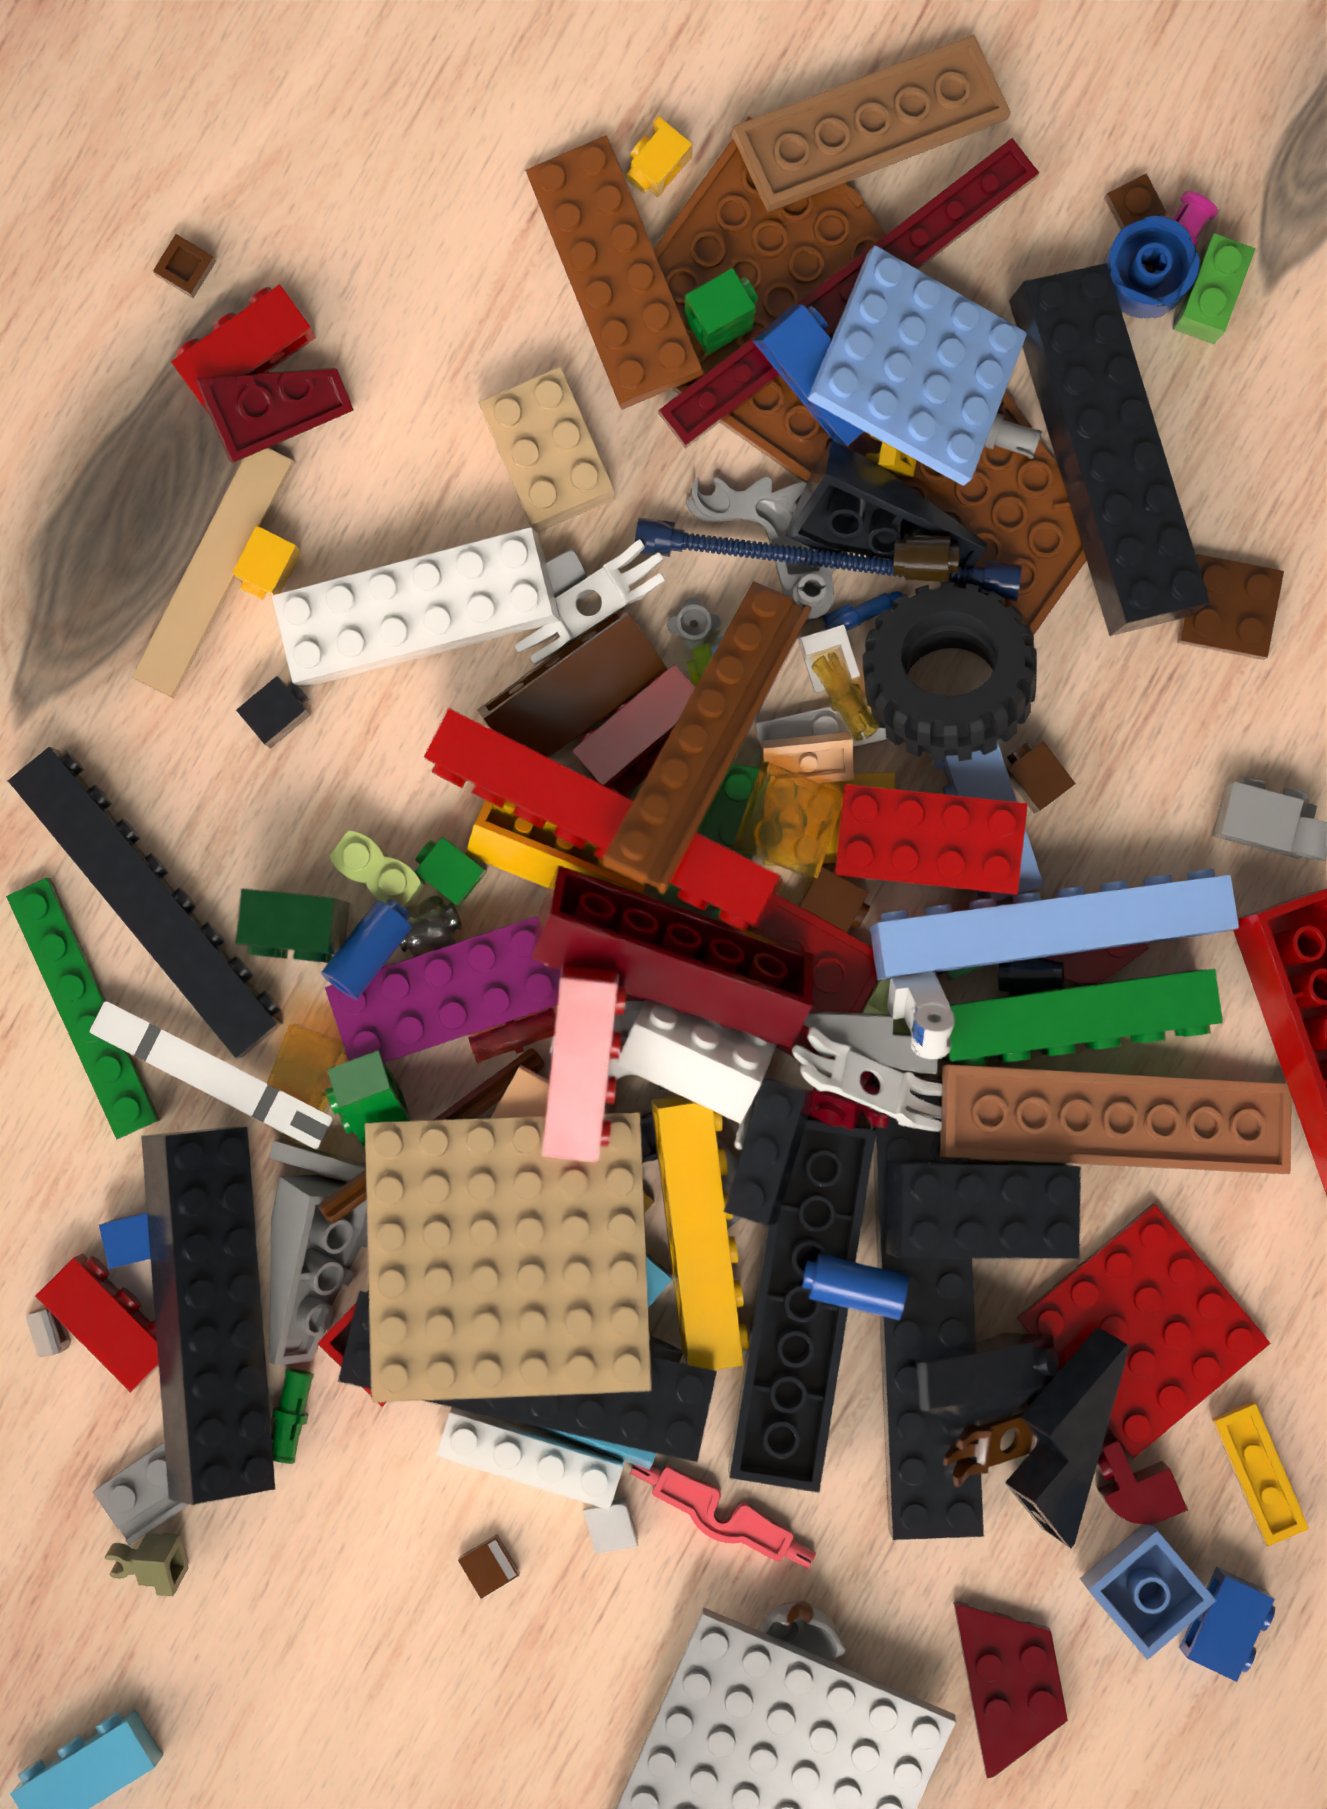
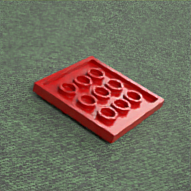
M1151 1204L1016 1317L1029 1334L1053 1335L1054 1348L1059 1357V1370L1096 1327L1101 1328L1130 1346L1107 1428L1133 1459L1271 1344L1155 1204Z

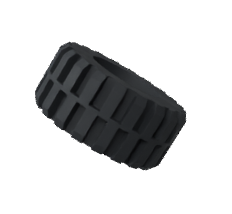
M941 582L942 588L931 590L929 585L916 588V595L911 598L903 594L892 602V612L886 609L875 620L876 629L868 632L865 641L866 652L863 654L867 705L871 707L873 720L879 728H885L886 737L895 745H900L904 741L908 753L920 757L923 752L931 753L932 761L945 762L946 756L958 755V761L972 759V752L981 750L982 754L986 755L997 750V740L1001 739L1003 742H1008L1017 734V723L1021 725L1026 722L1031 713V702L1035 701L1037 649L1034 648V636L1030 626L1023 624V615L1015 606L1010 605L1005 608L1004 597L994 591H990L987 596L981 593V586L967 583L966 588H956L955 582ZM946 648H958L973 652L983 658L993 670L990 677L981 686L971 692L957 696H939L928 693L916 686L907 676L912 666L920 658L933 651Z

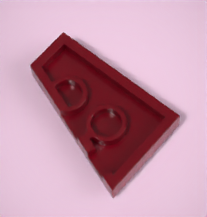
M336 368L194 378L231 463L354 411Z

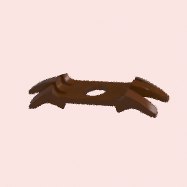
M1024 1412L981 1426L968 1424L963 1429L958 1440L948 1449L944 1457L945 1466L958 1461L953 1470L955 1486L962 1485L970 1475L989 1473V1467L1030 1454L1039 1441L1020 1418ZM1014 1428L1015 1438L1012 1444L1007 1449L1001 1450L1000 1444L1003 1435L1009 1429ZM967 1457H977L976 1460H970V1459H966V1458H967Z

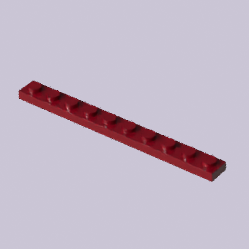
M1011 138L795 305L803 304L806 309L809 306L814 307L828 325L824 331L829 337L833 336L866 255L874 246L881 248L918 270L1038 177L1039 171L1015 140ZM766 328L658 410L660 417L685 449L780 376L753 342Z

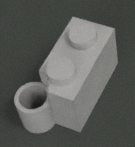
M1240 777L1239 782L1234 781L1225 785L1212 834L1213 837L1296 859L1308 858L1326 861L1327 822L1314 819L1317 806L1308 803L1310 794L1289 788H1284L1282 794L1265 790L1266 782L1249 777Z

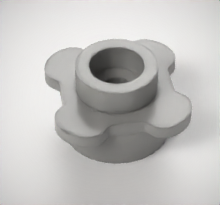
M689 598L684 602V608L679 614L669 618L667 628L671 634H678L685 640L686 647L689 650L698 651L703 648L706 637L710 633L719 630L721 623L717 615L710 614L702 607V602L698 598ZM692 620L698 622L697 628L690 627L689 624Z

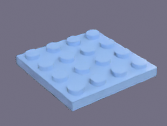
M874 246L866 255L808 400L964 486L972 479L1027 334L1024 330L881 248Z

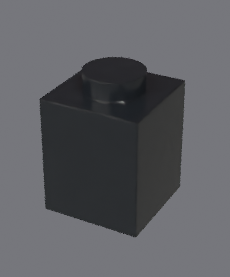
M278 676L273 678L236 709L258 738L269 748L276 745L312 715L304 706L310 700L297 684L292 683V680L286 684Z

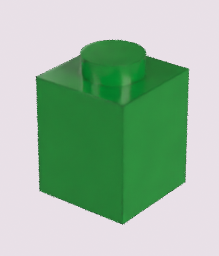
M443 837L437 843L431 839L415 858V861L420 864L415 873L459 907L487 873L486 870Z

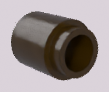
M907 535L906 539L895 540V576H905V580L949 582L950 573H959L960 545H952L951 536Z

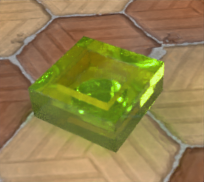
M710 643L693 647V660L686 661L690 681L695 687L713 656Z

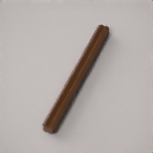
M528 1049L432 1121L476 1119L502 1099L520 1065L535 1073L541 1071L545 1066L542 1057L535 1049ZM366 1170L320 1203V1212L329 1223H336L367 1200Z

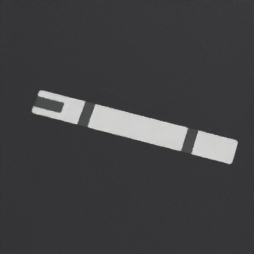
M108 1001L103 1003L90 1029L91 1034L314 1149L319 1147L332 1121L331 1116Z

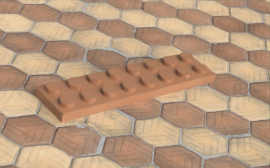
M944 1065L940 1157L1290 1174L1292 1096L1287 1084Z

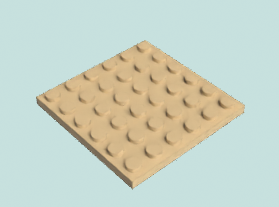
M640 1113L603 1114V1119L612 1120L609 1147L599 1148L598 1162L542 1157L546 1116L365 1123L372 1403L651 1391Z

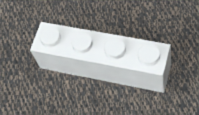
M451 1408L436 1454L440 1458L606 1510L611 1508L624 1463L621 1459L557 1436L496 1417L457 1408Z

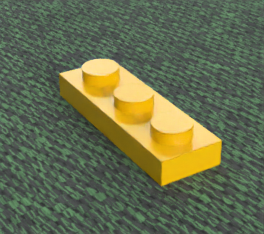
M1251 1401L1211 1418L1264 1544L1269 1547L1309 1530L1256 1403Z

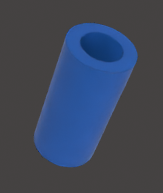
M388 899L386 903L376 900L322 970V976L338 990L350 998L358 1000L412 929L411 924L407 921L410 913L392 899Z
M818 1254L816 1262L807 1261L802 1288L809 1289L808 1298L899 1320L907 1295L909 1275Z

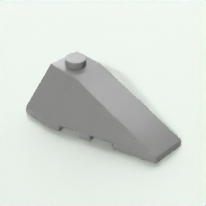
M319 1175L282 1176L279 1178L271 1216L269 1362L273 1365L312 1361L319 1347L317 1343L324 1336L335 1314L331 1306L342 1284L349 1286L355 1274L350 1268L361 1246L368 1247L367 1200L333 1224L325 1219L319 1209L322 1201L348 1182Z

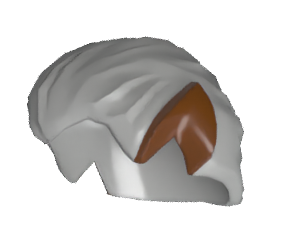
M805 1601L787 1602L774 1607L766 1614V1617L762 1619L757 1628L758 1631L831 1662L845 1653V1647L842 1644L843 1639L832 1619L825 1611Z

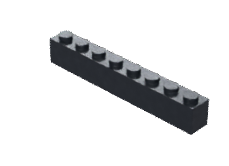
M48 747L12 776L8 782L235 1058L245 1056L283 1024L277 1016L282 1009L267 991L264 990L261 994L257 992L249 982L253 974L238 956L231 960L220 947L225 943V940L210 922L202 925L192 913L197 906L181 887L174 891L164 879L169 872L162 862L153 853L146 856L136 845V842L140 840V836L124 818L118 822L108 811L107 808L112 803L106 794L96 784L89 787L79 774L84 769L78 760L68 750L61 753L57 749Z

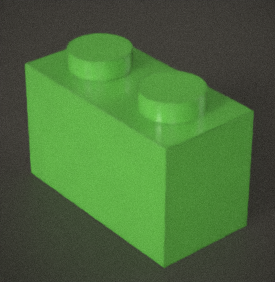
M1213 233L1202 249L1199 257L1197 277L1185 295L1173 330L1215 344L1226 331L1256 248Z

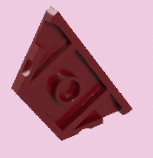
M953 1602L984 1771L987 1779L994 1778L1068 1721L1052 1633L1049 1627L1029 1621H1018L1011 1616L995 1611L991 1613L970 1607L964 1602Z

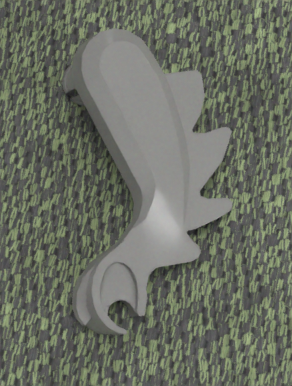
M715 477L714 493L705 496L698 490L699 478H696L691 494L692 499L686 498V505L689 512L696 518L708 522H725L737 519L756 522L765 529L769 542L773 543L774 546L775 544H779V546L784 544L785 547L787 545H790L791 548L796 546V549L799 546L802 549L804 547H807L808 550L811 548L786 536V530L797 507L796 501L801 498L806 486L805 482L793 484L772 493L771 478L763 477L746 490L735 491L728 487L724 481ZM777 560L775 565L783 595L794 599L793 604L802 608H805L807 605L812 608L807 621H815L824 617L831 609L834 600L831 573L837 569L835 567L831 569L830 566L825 568L824 565L819 567L818 564L814 567L813 564L808 566L807 563L805 565H802L801 562L800 564H796V562L791 564L790 561L785 563L784 560L783 562Z

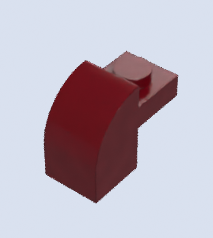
M1113 1434L1105 1436L1097 1467L1104 1481L1112 1479L1113 1482L1097 1488V1491L1118 1516L1135 1524L1149 1525L1165 1521L1188 1511L1173 1473L1163 1461L1133 1473L1119 1440Z

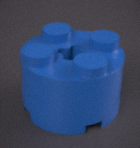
M1161 216L1146 217L1123 228L1113 241L1102 264L1107 263L1121 312L1136 318H1160L1177 306L1194 283L1199 270L1200 260L1198 251L1196 252L1191 241L1192 237L1187 229L1178 222ZM1146 262L1154 265L1152 268L1153 274L1145 270Z

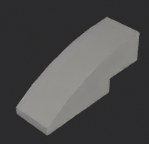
M810 1011L804 1022L810 1029L812 1027L817 1029L828 1040L850 1046V1051L882 1065L906 1071L937 1074V1059L921 1057L911 1049V1033H893V1016H890V1014Z

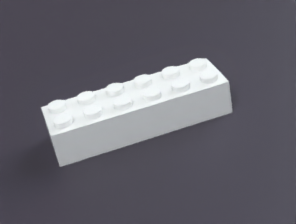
M531 527L272 596L292 683L305 688L560 621L540 536Z

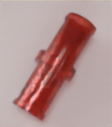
M551 1007L546 1011L518 1021L511 1020L505 1022L506 1025L468 1037L477 1064L514 1050L516 1054L525 1051V1046L553 1037L555 1035L557 1019L553 1008Z

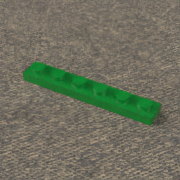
M46 877L7 895L6 898L116 1140L160 1121L131 1054L90 1033V1029L106 999L51 878Z

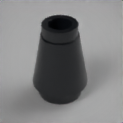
M1036 958L999 964V991L1010 992V996L1063 989L1064 962Z

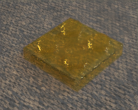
M762 762L733 847L807 878L818 879L843 804L844 793L771 762Z

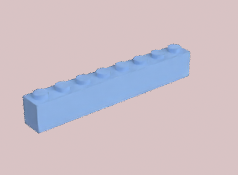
M1205 869L1187 873V881L1172 882L1171 875H1161L1145 878V886L1128 888L1127 881H1117L1101 884V892L1085 894L1084 887H1073L1057 890L1058 898L1041 900L1040 892L1013 896L1014 904L997 906L996 898L969 902L970 910L953 912L952 904L925 908L926 916L909 918L907 910L881 914L882 922L869 927L877 980L1235 930L1239 928L1231 875L1215 877L1214 869Z

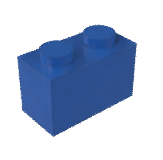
M1216 1566L1206 1589L1217 1601L1190 1623L1179 1649L1187 1659L1237 1682L1241 1672L1246 1673L1253 1664L1256 1655L1254 1644L1260 1631H1266L1275 1614L1273 1602L1275 1599L1265 1589Z

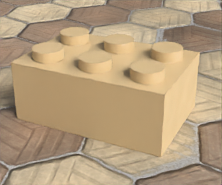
M561 367L478 402L483 418L528 522L537 533L615 500L613 486Z

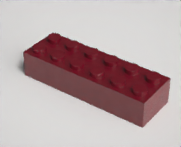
M558 865L540 907L531 959L540 961L553 969H562L563 965L619 971L617 986L627 987L626 991L637 998L650 999L671 1006L678 1012L684 1014L691 1013L714 1021L724 1028H735L758 1036L765 1042L778 1043L790 1048L812 1008L814 954L749 931L744 932L729 924Z

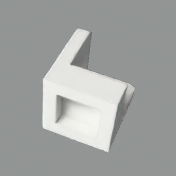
M844 624L800 639L801 652L816 693L858 680L860 673Z

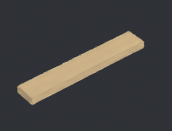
M269 448L243 458L132 678L174 699L236 578L232 572L255 526L262 527L294 465L293 460Z

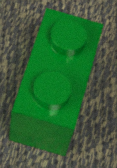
M733 268L685 295L684 319L706 356L753 330L754 316L757 312L754 303L758 301V297L746 277L739 280Z
M378 1050L327 1070L332 1087L325 1089L330 1107L335 1115L339 1114L346 1133L354 1132L363 1146H366L365 1123L411 1121L402 1089Z

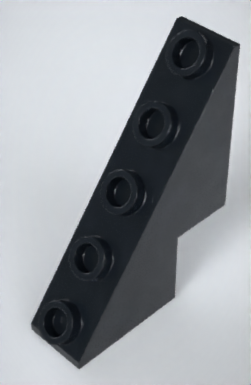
M1096 1327L1020 1416L1039 1443L1005 1482L1039 1527L1070 1549L1076 1542L1130 1348L1127 1343L1099 1327Z

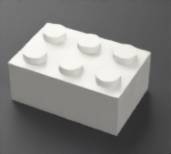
M646 999L616 1065L741 1123L763 1080L777 1043L765 1042L758 1036L735 1028H724L706 1018L691 1013L684 1014L676 1011L671 1006Z

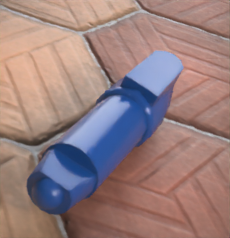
M895 591L887 595L885 592L858 606L850 607L848 604L822 618L825 623V629L828 630L843 624L846 631L858 627L861 623L880 615L883 610L892 609V602L902 596L903 593Z

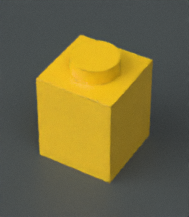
M256 525L232 574L242 581L239 589L263 601L266 594L273 596L282 593L302 552L295 544Z

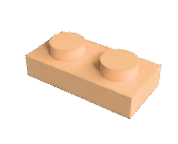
M850 732L761 741L762 776L765 789L854 780L853 739Z

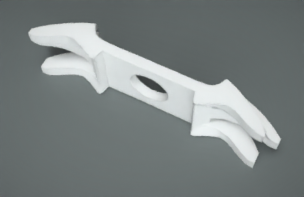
M640 539L637 540L621 555L604 564L603 568L556 597L555 601L560 621L542 626L517 643L515 648L518 653L553 638L558 633L560 637L530 657L532 662L537 664L554 655L573 640L627 605L648 595L665 581L661 573L632 591L629 586L637 584L664 560L661 554L657 553L636 567L621 574L619 569L625 568L645 548ZM587 590L596 591L602 600L600 610L592 616L582 615L577 608L578 597Z
M813 1027L810 1029L807 1038L815 1050L823 1057L817 1056L797 1045L794 1047L793 1055L803 1065L801 1066V1074L816 1089L832 1091L896 1118L900 1125L929 1131H941L942 1122L926 1117L941 1118L942 1107L927 1103L912 1094L942 1096V1084L920 1080L911 1072L901 1073L850 1051V1046L828 1040ZM833 1056L835 1060L826 1059V1057ZM863 1071H870L879 1079L880 1091L877 1095H869L862 1089L860 1075Z

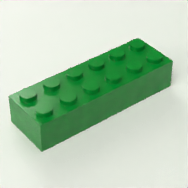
M1199 969L949 1004L955 1022L950 1034L951 1049L941 1059L953 1061V1065L984 1066L986 1065L985 1057L997 1055L998 1061L1014 1062L1031 1059L1030 1050L1042 1049V1055L1056 1056L1076 1053L1075 1044L1086 1043L1087 1049L1093 1048L1094 1050L1121 1046L1120 1038L1130 1036L1131 1043H1149L1166 1040L1165 1031L1174 1030L1175 1036L1184 1037L1211 1034L1210 1025L1223 1023L1215 969Z

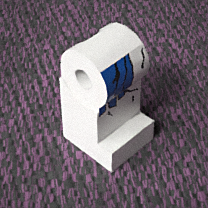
M935 972L891 977L887 1009L890 1016H893V1019H905L912 1034L911 1049L917 1055L928 1059H938L947 1055L951 1049L950 1034L955 1019Z

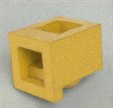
M658 116L653 121V136L651 139L647 135L644 136L630 154L633 160L631 161V169L625 175L627 180L639 191L646 193L649 190L659 197L692 159L693 144Z

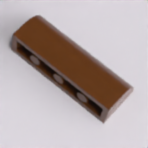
M623 608L573 640L481 706L477 711L490 729L549 758L642 691L655 678L661 676L668 669L633 617Z

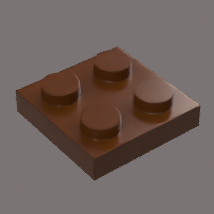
M1196 554L1210 603L1194 615L1182 618L1177 643L1262 660L1268 658L1284 571Z

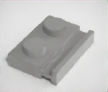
M164 1442L93 1491V1494L116 1528L120 1529L126 1537L125 1541L129 1546L189 1505L169 1500Z

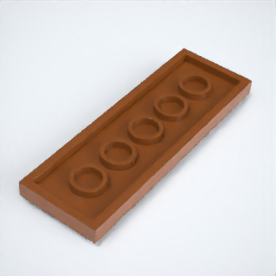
M607 135L526 169L525 171L621 410L703 376V370Z

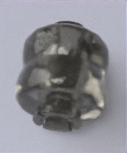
M430 896L420 904L408 905L405 908L410 913L407 921L411 924L412 929L399 945L403 952L409 949L413 956L416 957L457 943L456 931L463 928L460 916L452 902L446 906L439 896Z

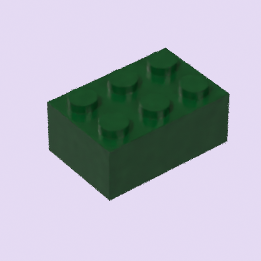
M241 888L235 944L247 945V955L288 959V950H294L293 959L328 963L346 940L350 903L331 897Z

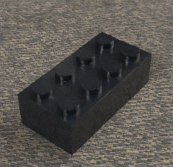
M888 1161L886 1253L899 1258L1080 1259L1081 1166L1063 1163Z

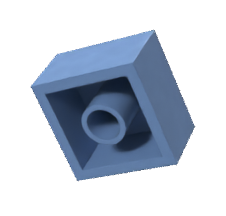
M1152 1524L1141 1525L1080 1578L1087 1590L1147 1660L1217 1601Z

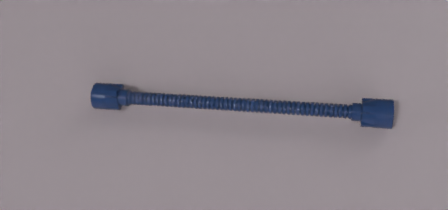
M639 517L637 522L635 542L640 539L645 546L639 554L655 555L660 553L661 556L670 557L671 551L682 552L688 548L689 551L694 549L695 552L699 549L700 552L705 550L706 553L711 551L712 554L715 552L721 554L722 552L723 555L728 553V556L733 554L735 557L738 555L743 557L745 555V558H749V556L751 559L756 557V559L762 558V560H766L767 558L768 561L773 559L775 562L777 560L783 562L784 560L785 563L790 561L791 564H794V562L800 564L801 562L802 565L807 563L808 566L813 564L814 567L818 564L819 567L823 565L825 568L830 566L831 569L834 567L840 569L841 567L842 570L847 568L848 571L853 569L854 572L857 570L862 572L864 570V573L870 571L871 574L874 572L879 574L881 572V575L887 573V576L892 574L896 577L894 575L893 558L887 560L886 557L883 559L877 557L876 559V556L870 558V555L864 557L863 554L860 556L855 554L853 556V553L847 555V552L842 554L840 551L836 554V551H832V553H830V550L825 552L824 549L820 551L815 549L813 551V548L808 550L807 547L802 549L800 546L796 549V546H792V548L790 545L785 547L784 544H781V546L775 544L774 546L773 543L768 545L767 542L762 544L760 541L757 544L756 541L752 543L750 540L745 542L744 539L741 541L736 539L734 541L733 538L728 540L727 537L724 539L718 537L717 539V536L711 538V535L706 537L704 534L701 536L696 534L694 536V533L689 535L685 530L675 529V522ZM986 561L985 567L974 566L969 568V570L966 567L963 569L959 567V573H950L949 581L955 582L957 585L961 582V585L969 583L981 586V593L987 596L990 591H994L1004 597L1005 600L1017 601L1022 565Z

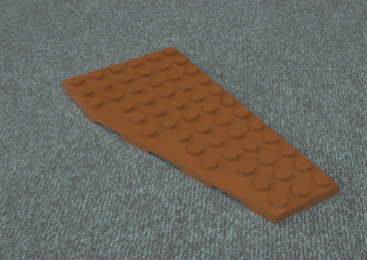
M748 116L745 122L751 120L752 118ZM734 139L730 141L653 249L704 374L886 235L864 205L865 201L857 191L843 183L767 213ZM733 268L739 280L743 277L749 280L758 297V301L754 303L757 312L754 316L753 330L706 356L684 319L685 295ZM781 376L720 422L723 426L805 483H807L812 470L828 445L833 441ZM699 378L675 387L672 390L680 394ZM1005 391L997 413L1005 415L1004 420L1031 428V424ZM864 431L853 442L844 447L866 457V454L880 453L882 442L873 439L869 433ZM1039 440L1033 459L995 446L992 450L984 445L972 479L964 486L916 460L913 477L897 476L890 472L987 543L986 550L974 566L985 567L986 561L1022 565L1017 601L1005 600V608L1010 605L1015 606L1023 615V624L1030 626L1034 636L1087 561L1058 464ZM961 582L959 585L955 584L956 588H966L967 583L965 585H961Z

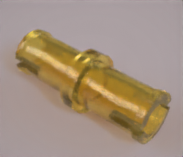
M836 653L827 654L829 662H827L824 655L812 664L811 669L817 675L829 695V706L833 711L839 712L850 730L854 741L863 740L862 732L866 739L878 731L879 724L875 721L861 698L863 695L861 687L856 682L852 683Z

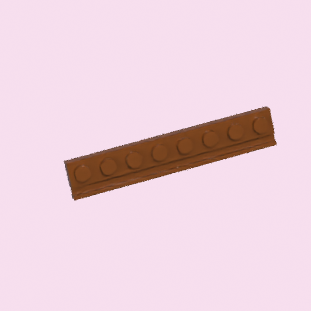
M755 581L752 582L604 855L602 865L644 885L648 882L659 887V892L665 893L803 630L812 610L811 607L806 605L805 608L793 604L794 599Z

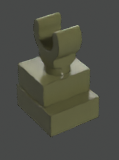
M146 1533L138 1549H132L123 1543H113L104 1557L106 1560L116 1561L109 1574L111 1577L122 1579L128 1575L135 1574L139 1586L155 1587L156 1594L160 1596L173 1597L189 1569L180 1534Z

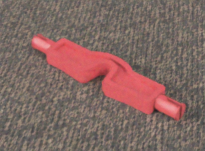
M637 1465L632 1466L630 1475L652 1485V1494L655 1497L689 1514L698 1529L710 1538L723 1543H743L776 1562L782 1561L785 1556L802 1565L807 1570L811 1566V1561H814L815 1551L793 1541V1532L790 1529L771 1520L749 1503H738L736 1509L732 1511L731 1516L726 1520L716 1518L714 1512L721 1498V1490L717 1486L689 1476L670 1465H665L662 1470L653 1465L650 1470Z

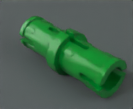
M286 1368L279 1406L274 1407L272 1418L276 1419L272 1434L273 1461L295 1463L302 1425L307 1424L309 1414L305 1411L312 1379L314 1378V1374L309 1371L295 1368Z

